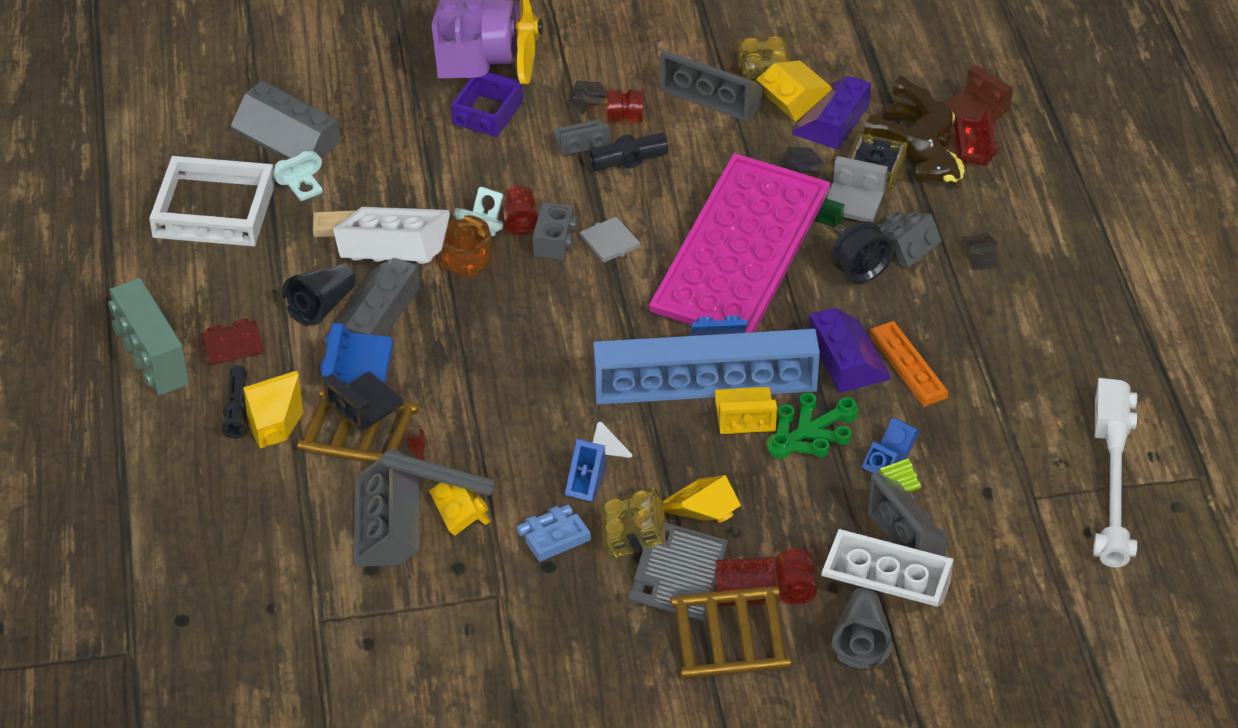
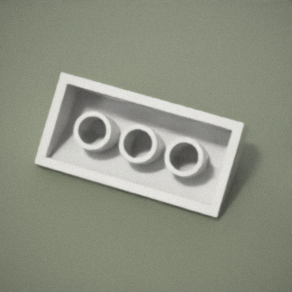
M361 207L333 228L339 255L342 258H351L355 261L373 259V261L379 262L397 258L404 261H416L419 264L428 263L432 260V257L442 250L450 214L449 210Z
M839 529L822 570V576L938 607L943 604L951 582L953 559Z

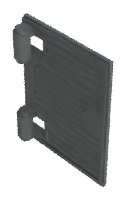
M659 521L661 532L669 534L667 542L660 541L657 536L646 541L647 545L643 548L628 600L632 605L642 603L676 613L675 607H672L670 603V597L714 592L728 540ZM645 585L653 587L651 595L643 593ZM705 605L687 606L690 618L706 622Z

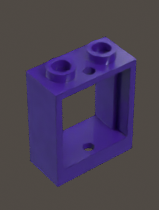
M489 72L481 77H471L451 104L452 124L498 137L523 102V84H520V81ZM479 96L503 102L495 115L471 108Z

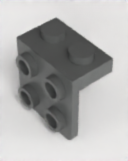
M896 211L886 217L887 220L877 225L881 230V234L887 235L894 242L895 253L901 267H910L942 242L930 213H919L918 211L901 213Z

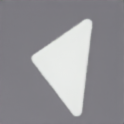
M598 422L593 443L605 445V455L631 458L632 454L602 422Z

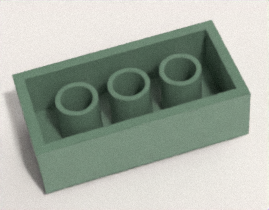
M138 278L111 288V301H108V305L112 315L115 317V320L112 321L113 329L117 336L122 335L124 348L127 353L132 352L136 368L143 370L146 385L153 387L158 396L188 385L183 346L142 280Z

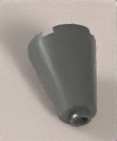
M859 588L851 593L832 634V649L837 653V658L850 667L864 669L869 668V664L876 662L879 665L890 656L893 646L892 635L879 596L874 590L869 588Z

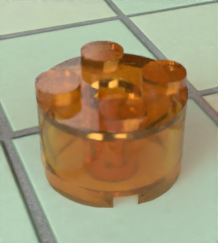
M464 215V219L455 220V217L450 218L442 250L439 252L441 267L452 273L461 274L465 278H473L478 272L485 269L492 260L491 232L487 222L471 215Z

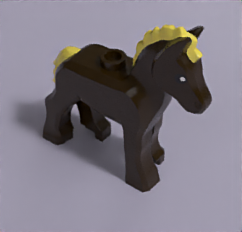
M900 75L894 83L892 94L907 98L917 106L905 105L899 102L896 105L891 103L889 107L884 109L883 118L885 120L871 115L864 126L863 135H867L865 141L883 140L890 142V146L899 149L903 145L902 154L913 162L919 163L913 170V174L917 179L950 182L956 188H959V179L963 178L965 172L962 160L957 158L956 154L945 149L951 139V127L955 120V114L946 104L935 100L929 90L918 87ZM904 119L913 121L914 124L909 128L889 121Z

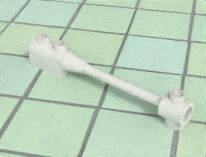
M1098 378L1095 395L1094 438H1105L1110 452L1109 527L1105 528L1101 534L1095 533L1093 556L1100 557L1101 562L1106 566L1116 568L1125 566L1130 561V557H1136L1137 540L1130 539L1129 531L1121 527L1122 452L1130 429L1136 430L1137 413H1131L1130 409H1136L1137 393L1131 392L1129 384L1122 380Z

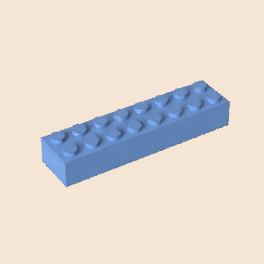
M815 329L593 342L596 404L713 398L717 389L769 387L771 394L817 391L820 352Z

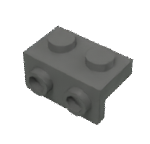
M601 119L553 129V138L561 156L610 145V127L608 124H603Z

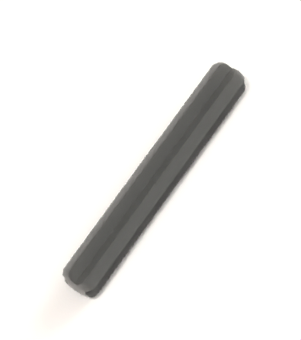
M385 451L382 459V466L485 495H491L495 485L493 479L391 451Z

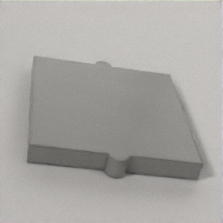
M617 217L602 223H596L595 226L580 232V237L603 263L618 256L623 257L625 253L640 247V242Z

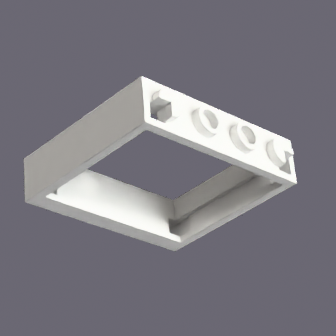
M172 156L149 218L152 237L255 246L275 186L273 164ZM179 179L258 186L247 219L167 213Z

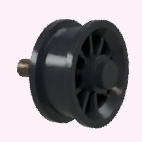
M860 222L849 229H846L842 224H838L834 228V232L839 236V239L833 247L831 260L837 269L844 271L846 278L851 283L864 284L873 280L890 264L895 251L894 242L887 235L881 234L880 228L874 222Z

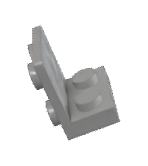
M837 156L834 165V180L827 199L845 204L844 217L873 222L886 190L888 167Z

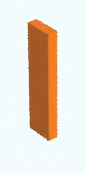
M894 321L870 329L869 336L923 407L948 398V390Z

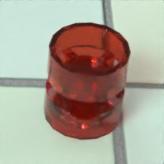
M608 90L607 122H622L623 119H627L628 122H643V90H629L627 94H624L622 90Z
M525 186L508 188L503 192L502 199L506 229L515 235L531 233L535 230L538 220L534 193Z
M791 548L778 554L775 559L781 600L788 604L800 605L814 599L817 595V585L811 553L804 549Z

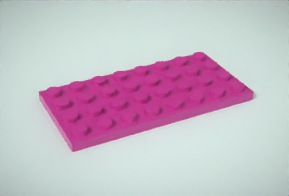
M733 153L651 300L649 312L689 325L692 322H697L699 317H713V321H721L726 316L737 315L741 316V320L747 319L748 321L745 333L755 332L830 191V182Z

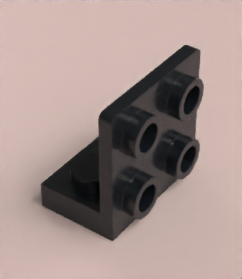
M366 372L349 384L343 380L341 381L334 374H330L323 379L326 403L361 432L404 405L403 398L371 372Z

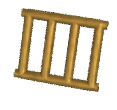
M321 388L319 394L321 400L304 440H299L297 449L374 463L381 458L384 453L370 451L381 420L365 430L358 449L343 447L351 423L343 416L331 444L315 442L330 408V405L326 403L325 389ZM404 401V405L395 410L401 412L386 451H390L392 448L397 451L399 450L412 414H417L419 410L418 404Z
M768 586L670 597V603L676 609L684 665L680 671L681 678L790 668L792 663L790 657H786L776 599V597H779V587ZM748 600H765L773 658L756 659L747 606ZM735 602L743 661L726 662L718 603ZM705 605L713 664L696 665L687 606Z

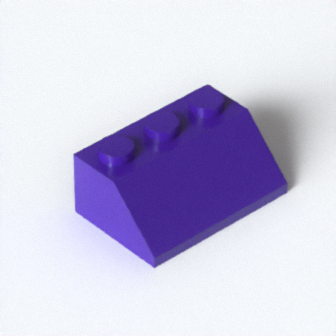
M846 76L830 84L832 90L804 114L793 129L792 135L839 150L869 107L871 83L851 76Z
M837 308L810 314L809 329L816 330L820 352L819 357L839 393L890 380L891 376L859 320Z

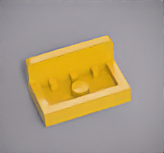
M442 482L429 491L449 532L454 536L477 519L485 525L490 522L486 513L489 509L483 499L477 496L476 492Z

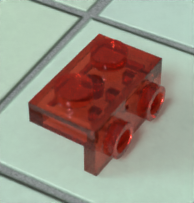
M985 111L981 119L956 117L954 129L958 158L962 160V163L988 166L993 156L997 155L998 142L995 141L994 135L996 125L995 121H992L991 111Z
M241 319L233 322L232 326L224 328L222 325H215L207 328V332L202 333V341L205 344L210 366L264 354L256 320Z
M757 557L716 560V592L776 586L775 558ZM764 599L747 601V605L765 604ZM735 602L718 603V607L735 606Z

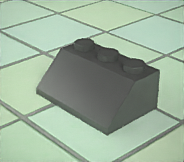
M877 473L871 475L868 515L888 539L894 544L945 557L948 544L945 532L933 523L926 510L921 509L912 493L906 491L898 481Z

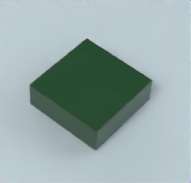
M825 198L816 215V222L832 227L843 224L845 204Z

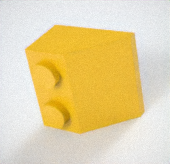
M800 60L774 63L756 79L758 84L763 86L764 95L795 122L832 90L828 83Z

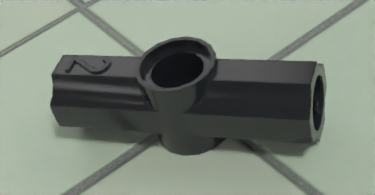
M664 132L637 139L632 135H623L614 144L590 149L589 158L594 171L621 164L625 168H635L641 164L643 159L668 154V144Z

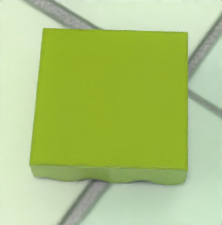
M909 458L878 470L880 475L898 481L906 491L914 492L921 488Z

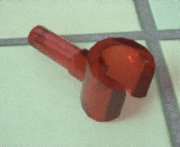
M419 429L420 436L412 437L409 431L407 433L409 448L415 451L418 459L426 461L423 453V448L425 447L424 431Z

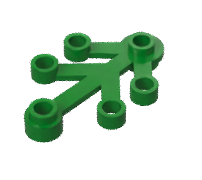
M803 393L800 396L799 402L801 413L798 429L788 434L789 423L794 420V408L787 404L779 406L777 412V419L779 420L777 433L767 439L766 446L770 455L776 459H785L792 452L824 457L829 453L828 441L846 445L851 441L852 432L846 426H839L835 431L824 430L823 428L837 420L844 423L855 421L858 417V405L852 398H842L836 404L835 409L811 421L812 410L816 408V396L812 393ZM804 438L815 439L813 443L800 442Z

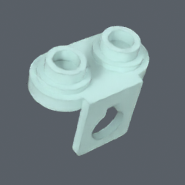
M304 151L298 156L288 160H281L275 164L273 171L274 179L280 185H288L300 201L323 192L321 186L312 176L322 165V159L316 152ZM304 182L306 185H311L313 189L308 192H302L299 190L300 183Z
M480 187L473 211L455 208L454 216L457 219V225L472 228L473 224H477L481 228V233L495 236L496 232L502 230L504 224L498 220L503 194ZM486 195L492 196L495 201L494 207L488 210V214L484 213L485 208L482 205V199Z

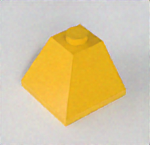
M297 371L243 387L248 424L259 448L287 440L303 414L300 381Z
M726 475L697 479L658 503L660 512L703 521L717 520L718 523L733 516L732 511L741 506Z

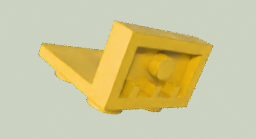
M769 387L715 390L720 434L776 431L777 405L776 400L771 398Z

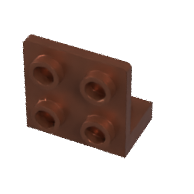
M974 64L968 68L966 88L944 104L955 114V120L978 133L1010 111L1013 87Z

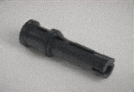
M241 365L233 366L230 369L228 402L223 407L225 421L222 423L221 431L226 437L232 439L243 437L247 431L245 423L247 410L244 404L243 387H246L247 370Z

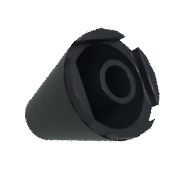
M337 265L288 278L283 284L282 297L283 299L287 297L289 306L286 308L289 314L303 326H309L310 324L315 326L321 323L354 288L356 283L355 274L349 267Z

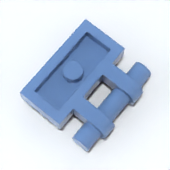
M569 504L560 508L558 506L550 508L548 513L538 517L533 515L526 518L524 523L516 526L518 534L520 536L525 535L526 544L539 562L591 540L590 531L577 514L573 515Z

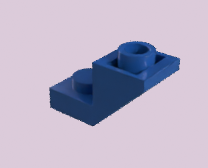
M892 417L881 443H872L862 468L874 474H879L878 470L880 468L905 460L914 445L920 429Z

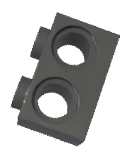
M542 202L533 234V256L565 260L567 249L571 250L573 245V234L571 233L576 232L578 216H574L573 205Z

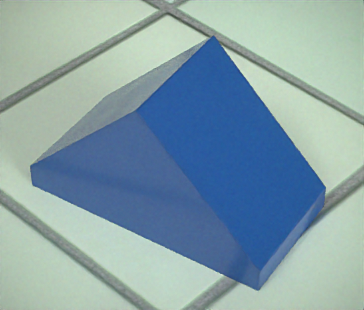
M581 439L576 440L565 495L588 501L594 500L606 473L605 445Z

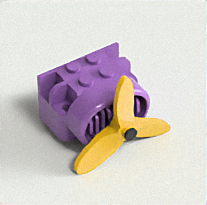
M440 0L432 21L438 78L481 77L489 72L491 65L512 64L517 55V70L520 84H529L535 58V43L539 35L543 34V20L536 17L532 12L530 1Z

